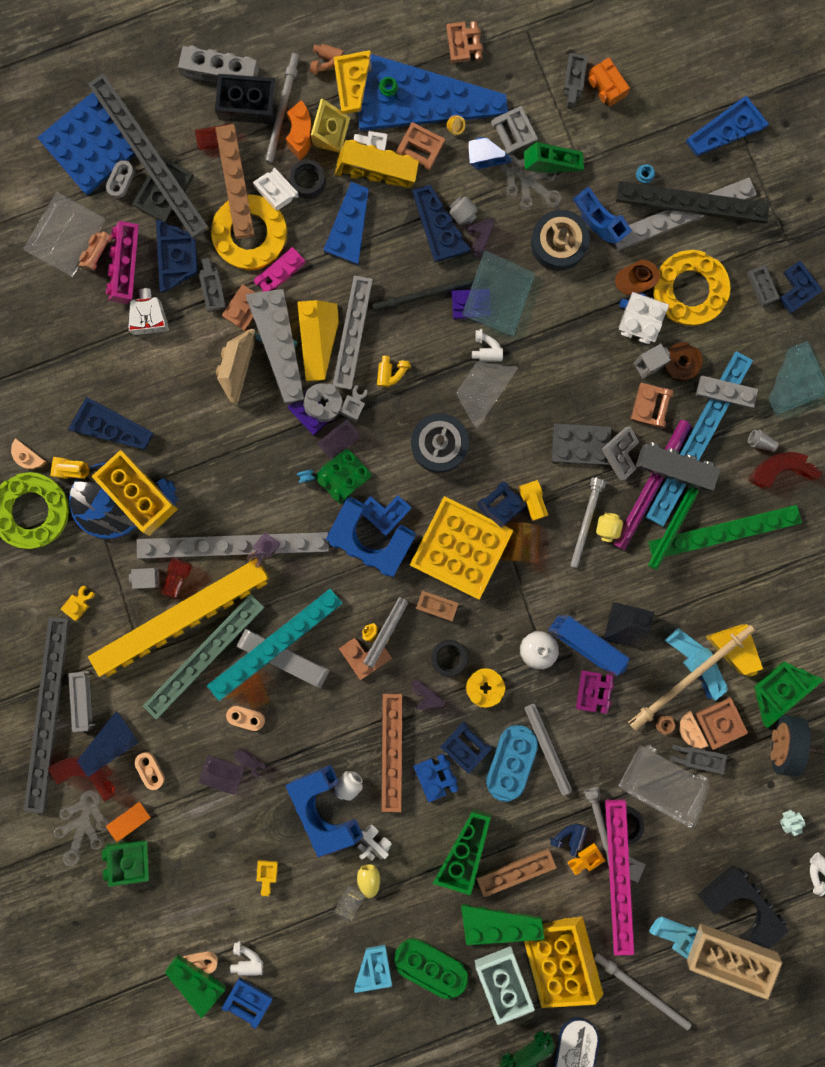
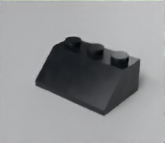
M218 73L215 112L218 120L274 125L276 112L275 78Z

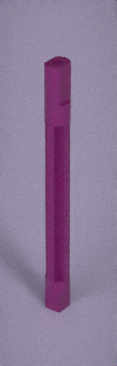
M680 420L665 450L668 448L680 450L692 427L689 422ZM653 473L650 475L622 527L620 538L616 539L613 543L617 548L625 551L664 477Z

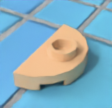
M15 438L12 443L11 453L18 465L26 469H35L47 463Z
M687 712L680 721L679 731L681 737L692 747H709L692 712Z

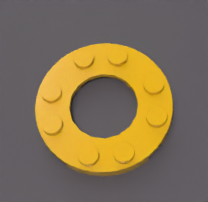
M248 194L251 214L261 218L267 226V236L261 246L246 250L238 247L231 238L233 223L229 201L224 203L217 211L212 222L211 237L216 251L226 263L241 270H258L270 265L279 257L286 244L287 227L280 210L276 211L264 197Z
M698 250L678 252L669 257L659 268L660 278L653 287L654 299L669 304L665 316L677 324L699 326L708 323L721 313L728 302L730 280L726 269L720 261L707 255L706 252ZM685 271L700 273L709 284L708 297L698 306L689 307L676 299L673 293L675 278Z

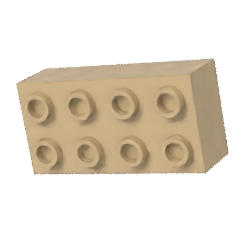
M700 924L687 958L689 970L767 1000L782 964L777 952Z

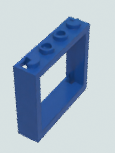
M558 615L548 629L551 634L602 670L615 675L623 674L626 671L628 657L570 616Z

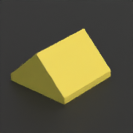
M324 99L320 100L311 133L312 143L314 147L339 153L343 146L351 117L347 114H342L341 110Z

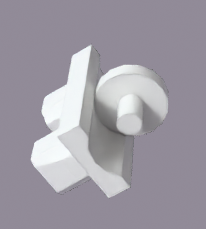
M369 825L364 830H361L364 837L360 840L367 847L362 843L358 845L357 848L362 851L359 857L364 859L367 856L372 861L375 858L370 852L372 851L380 860L385 859L389 855L387 852L392 843L383 837L377 844L373 838L379 831L373 825Z

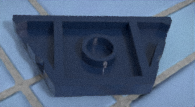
M156 220L160 292L165 293L198 274L196 238L193 240L188 231H182L178 227L165 224L161 220Z

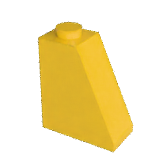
M741 624L708 635L706 638L719 651L732 640L730 634L736 637L748 627V624ZM749 635L741 642L744 646L743 648L737 645L724 656L739 674L746 675V677L757 675V671L763 669L752 635Z

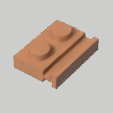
M242 284L223 312L222 317L246 332L254 320L246 294L255 292Z

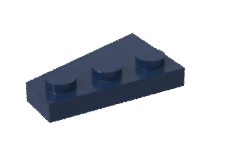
M116 711L76 762L88 778L139 742Z

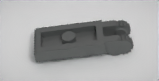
M673 744L672 749L687 753L685 759L670 756V761L684 764L687 767L724 774L728 755Z

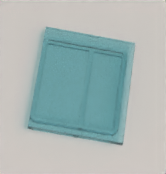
M485 250L462 315L513 337L535 273Z

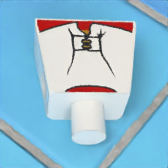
M140 289V299L131 300L129 331L133 335L169 331L161 301L156 297L151 298V289Z

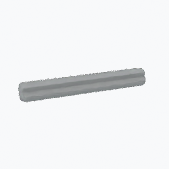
M401 597L398 598L364 660L366 666L374 667L408 605L407 600Z

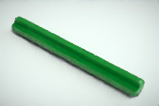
M689 487L648 564L649 568L657 570L699 492L698 489Z

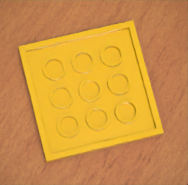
M444 496L410 566L480 600L513 530L506 526L501 528L492 519Z

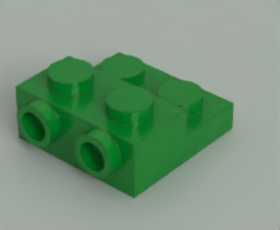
M146 840L105 844V849H102V861H106V869L102 870L103 882L107 881V885L111 887L149 881Z

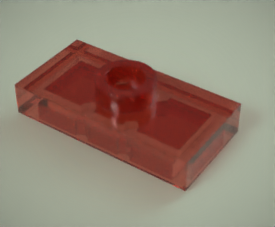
M232 123L195 130L199 151L219 147L215 127L231 125Z

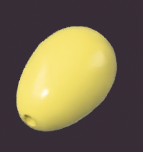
M374 865L362 866L357 874L359 889L366 898L375 897L380 887V873Z

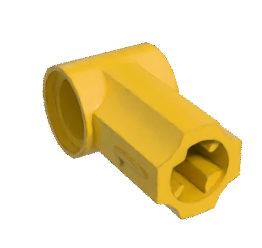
M53 457L50 476L68 479V477L85 479L89 475L90 468L86 462Z
M538 480L519 486L521 497L527 503L532 521L548 516Z

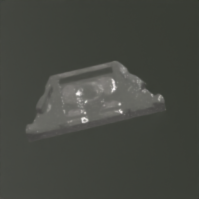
M478 361L473 366L457 390L456 396L476 429L479 428L518 370V367L501 366V364L494 363L487 364L486 362Z

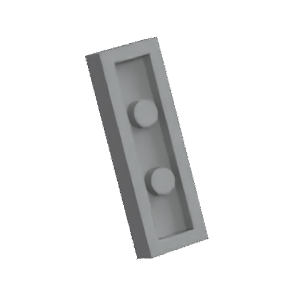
M701 376L696 396L752 409L755 405L758 389Z

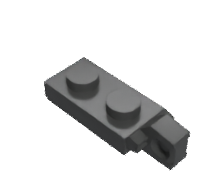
M569 53L563 96H568L566 107L574 108L576 98L581 97L587 66V55Z
M209 258L202 259L204 270H200L199 277L207 312L226 309L217 267H212Z

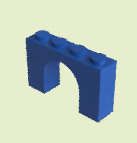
M350 496L345 501L326 540L329 541L331 546L345 550L349 556L360 558L365 565L378 568L383 575L393 577L417 533L400 524L389 545L385 548L373 550L365 547L357 537L356 528L367 505Z
M331 765L296 778L285 785L318 857L354 845L364 837L356 819L339 825H332L325 822L317 812L315 804L317 794L329 790L339 783Z

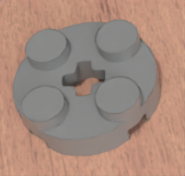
M316 384L307 390L303 405L310 417L312 416L320 422H328L333 420L340 412L342 398L334 385ZM320 399L327 401L325 407L322 404H318Z

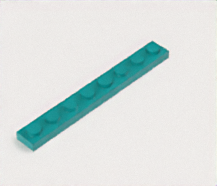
M329 589L209 683L207 687L220 702L339 608L342 602Z

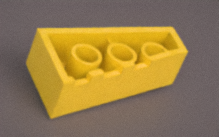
M345 140L338 155L335 175L342 176V173L351 174L350 178L354 179L364 176L371 182L385 180V183L389 185L411 188L415 183L419 160L409 155H398L392 150H380L374 145H362L356 140Z

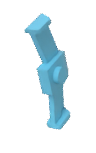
M679 628L664 639L665 642L687 657L683 664L691 673L714 655L709 648L703 647ZM715 663L702 674L713 700H717L728 690L726 682Z
M664 917L657 918L649 930L655 936L675 942L672 949L686 959L698 931L694 927H688Z

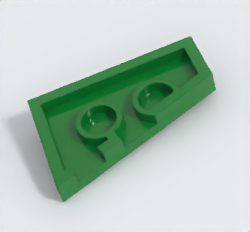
M179 954L176 955L165 971V974L201 1019L226 988V985Z

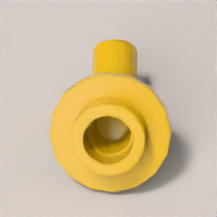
M374 623L365 626L362 632L363 639L373 643L379 634V627Z

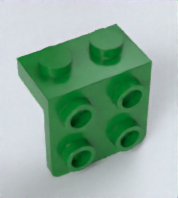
M345 449L325 464L315 478L331 494V497L341 505L352 492L369 480L372 474L349 449Z

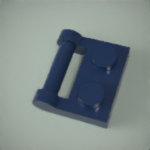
M503 481L490 495L478 501L477 505L480 510L502 528L520 513L527 503L510 489L509 485ZM501 494L506 497L494 508L490 506Z
M463 721L440 748L469 774L489 753L492 747L477 737ZM461 733L481 750L478 754L458 737Z

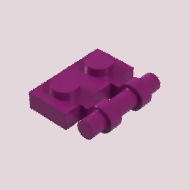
M581 670L575 708L596 712V706L601 705L600 713L608 714L609 707L612 704L610 700L611 691L615 685L613 683L614 675L606 674V680L603 682L601 681V673ZM599 687L604 688L603 699L598 698Z

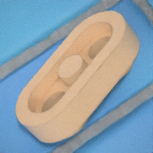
M233 706L226 714L227 721L230 724L248 730L257 731L265 724V717L260 711L243 706ZM234 712L239 714L238 719L233 718ZM252 718H256L258 720V723L256 725L252 724Z
M143 752L135 759V767L145 786L150 790L160 788L164 784L165 777L156 758L149 752ZM145 758L149 760V765L144 764L143 760ZM157 776L158 782H154L152 777Z
M209 951L183 957L207 974L214 972L218 963L217 956Z

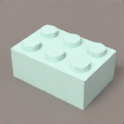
M511 946L475 960L476 970L497 1025L535 1011Z

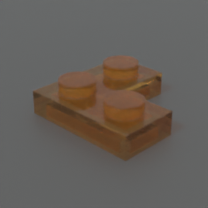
M259 672L255 673L226 696V699H230L245 692L252 710L271 702Z

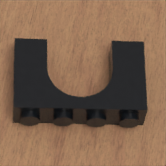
M732 865L697 895L714 915L735 899L746 898L752 900L756 907V919L753 925L738 938L769 949L789 932L785 927L787 923L780 914H774L772 911L774 907L766 898L764 900L759 895L762 893L754 883L750 884L747 878L749 876L742 868L737 869Z

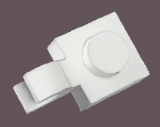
M369 131L368 137L355 134L354 140L358 141L359 144L366 146L374 145L378 149L385 151L387 134Z

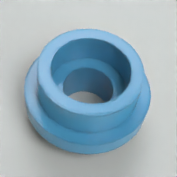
M647 164L641 165L636 171L637 180L643 184L650 183L655 177L653 167ZM642 173H647L648 177L642 176Z

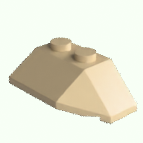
M249 329L227 342L226 347H223L221 352L222 363L218 365L216 370L219 383L230 402L235 406L238 405L256 341L255 338L257 337L254 329Z

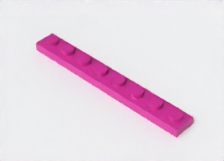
M605 800L614 955H634L626 801Z

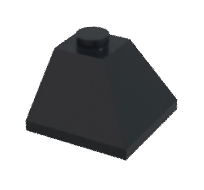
M613 602L603 639L641 649L650 632L655 612Z

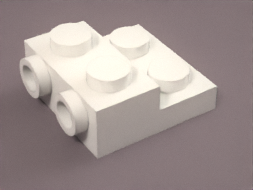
M632 292L618 327L622 331L621 334L632 338V335L640 337L639 341L650 344V341L655 342L669 304Z

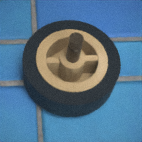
M554 210L548 212L538 220L532 233L531 249L534 257L541 265L555 271L568 270L576 266L584 257L589 246L590 235L588 227L580 216L571 211Z

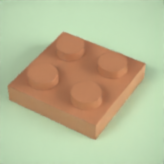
M730 697L694 713L710 748L713 750L748 734Z

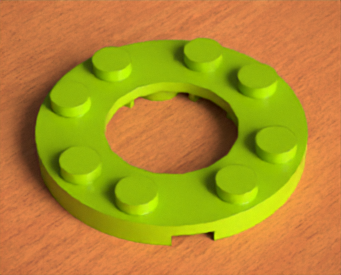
M27 472L17 474L0 485V537L5 542L18 548L37 549L52 543L60 536L68 521L69 505L67 497L59 484L42 474ZM28 492L41 495L49 508L48 517L40 527L32 530L18 526L12 515V508L16 499Z

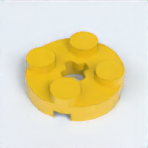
M482 668L475 671L468 678L466 691L471 701L477 706L492 707L498 704L504 696L505 684L497 672L492 669ZM484 682L491 686V690H488L487 693L480 689Z

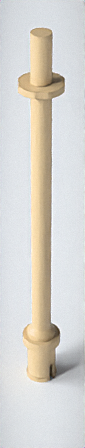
M749 625L736 637L730 634L732 638L730 642L653 705L641 708V712L628 721L631 727L637 731L647 721H652L656 711L737 645L743 648L744 646L741 642L756 630Z

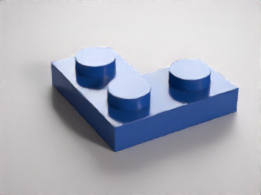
M397 495L384 509L370 496L364 503L367 506L362 515L387 536L412 507Z

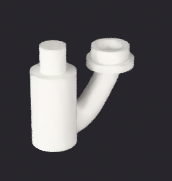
M482 329L476 330V342L482 343L483 340L492 348H479V351H472V359H479V362H502L503 349L499 343L487 334L482 333Z
M816 853L810 859V876L814 885L813 893L822 896L825 894V883L823 881L820 882L818 871L825 876V857L820 853Z
M241 941L234 943V955L239 957L241 954H244L251 961H239L238 964L231 965L230 972L238 973V976L262 975L263 961H261L260 957L253 950L243 946Z

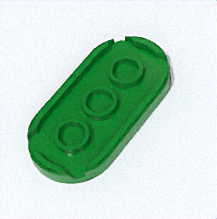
M418 938L407 939L396 949L395 965L398 972L404 978L444 999L458 997L465 991L468 984V974L464 964L458 959Z

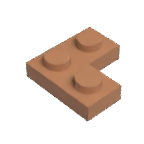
M353 638L339 648L360 680L392 659L384 647L374 667L366 666L364 660L369 651L365 653L356 638Z

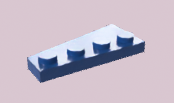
M746 95L690 136L685 143L697 157L765 129L769 123Z
M353 182L350 183L323 249L324 253L359 266L369 193L368 188Z

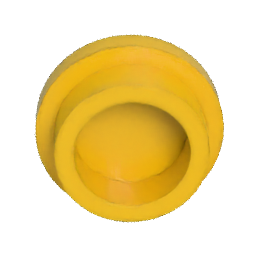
M459 115L450 117L447 122L448 131L453 135L461 134L465 129V120Z

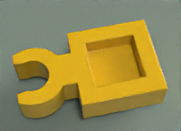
M87 586L80 587L79 595L72 594L61 608L64 613L75 621H78L89 607L85 602L92 599L95 595L94 592H90L88 596L84 594Z

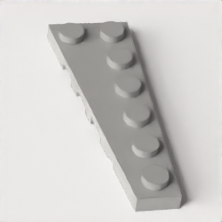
M279 289L246 294L249 308L261 336L284 403L304 401L284 290Z

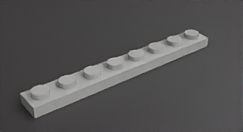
M750 178L708 193L747 200L757 195ZM666 210L630 224L632 232L618 243L613 244L616 251H620L708 215Z

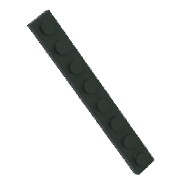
M623 181L618 183L616 202L763 224L768 222L770 203Z

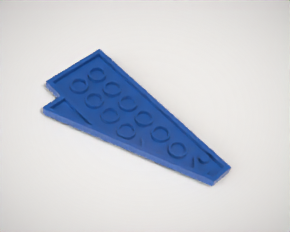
M371 55L372 72H368L362 108L361 111H358L359 130L365 131L410 126L412 122L417 125L448 122L449 118L454 115H459L464 120L498 117L507 113L508 109L506 94L380 56ZM385 77H392L398 83V90L391 97L382 95L379 90V84ZM391 86L385 87L387 90L392 89Z

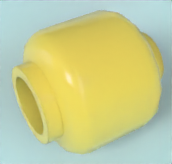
M605 513L599 517L596 533L602 537L601 540L613 542V539H618L621 536L623 520L617 514Z

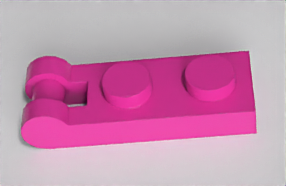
M292 247L266 271L258 275L253 282L263 289L262 292L275 290L306 262ZM270 278L272 283L267 284L266 280Z

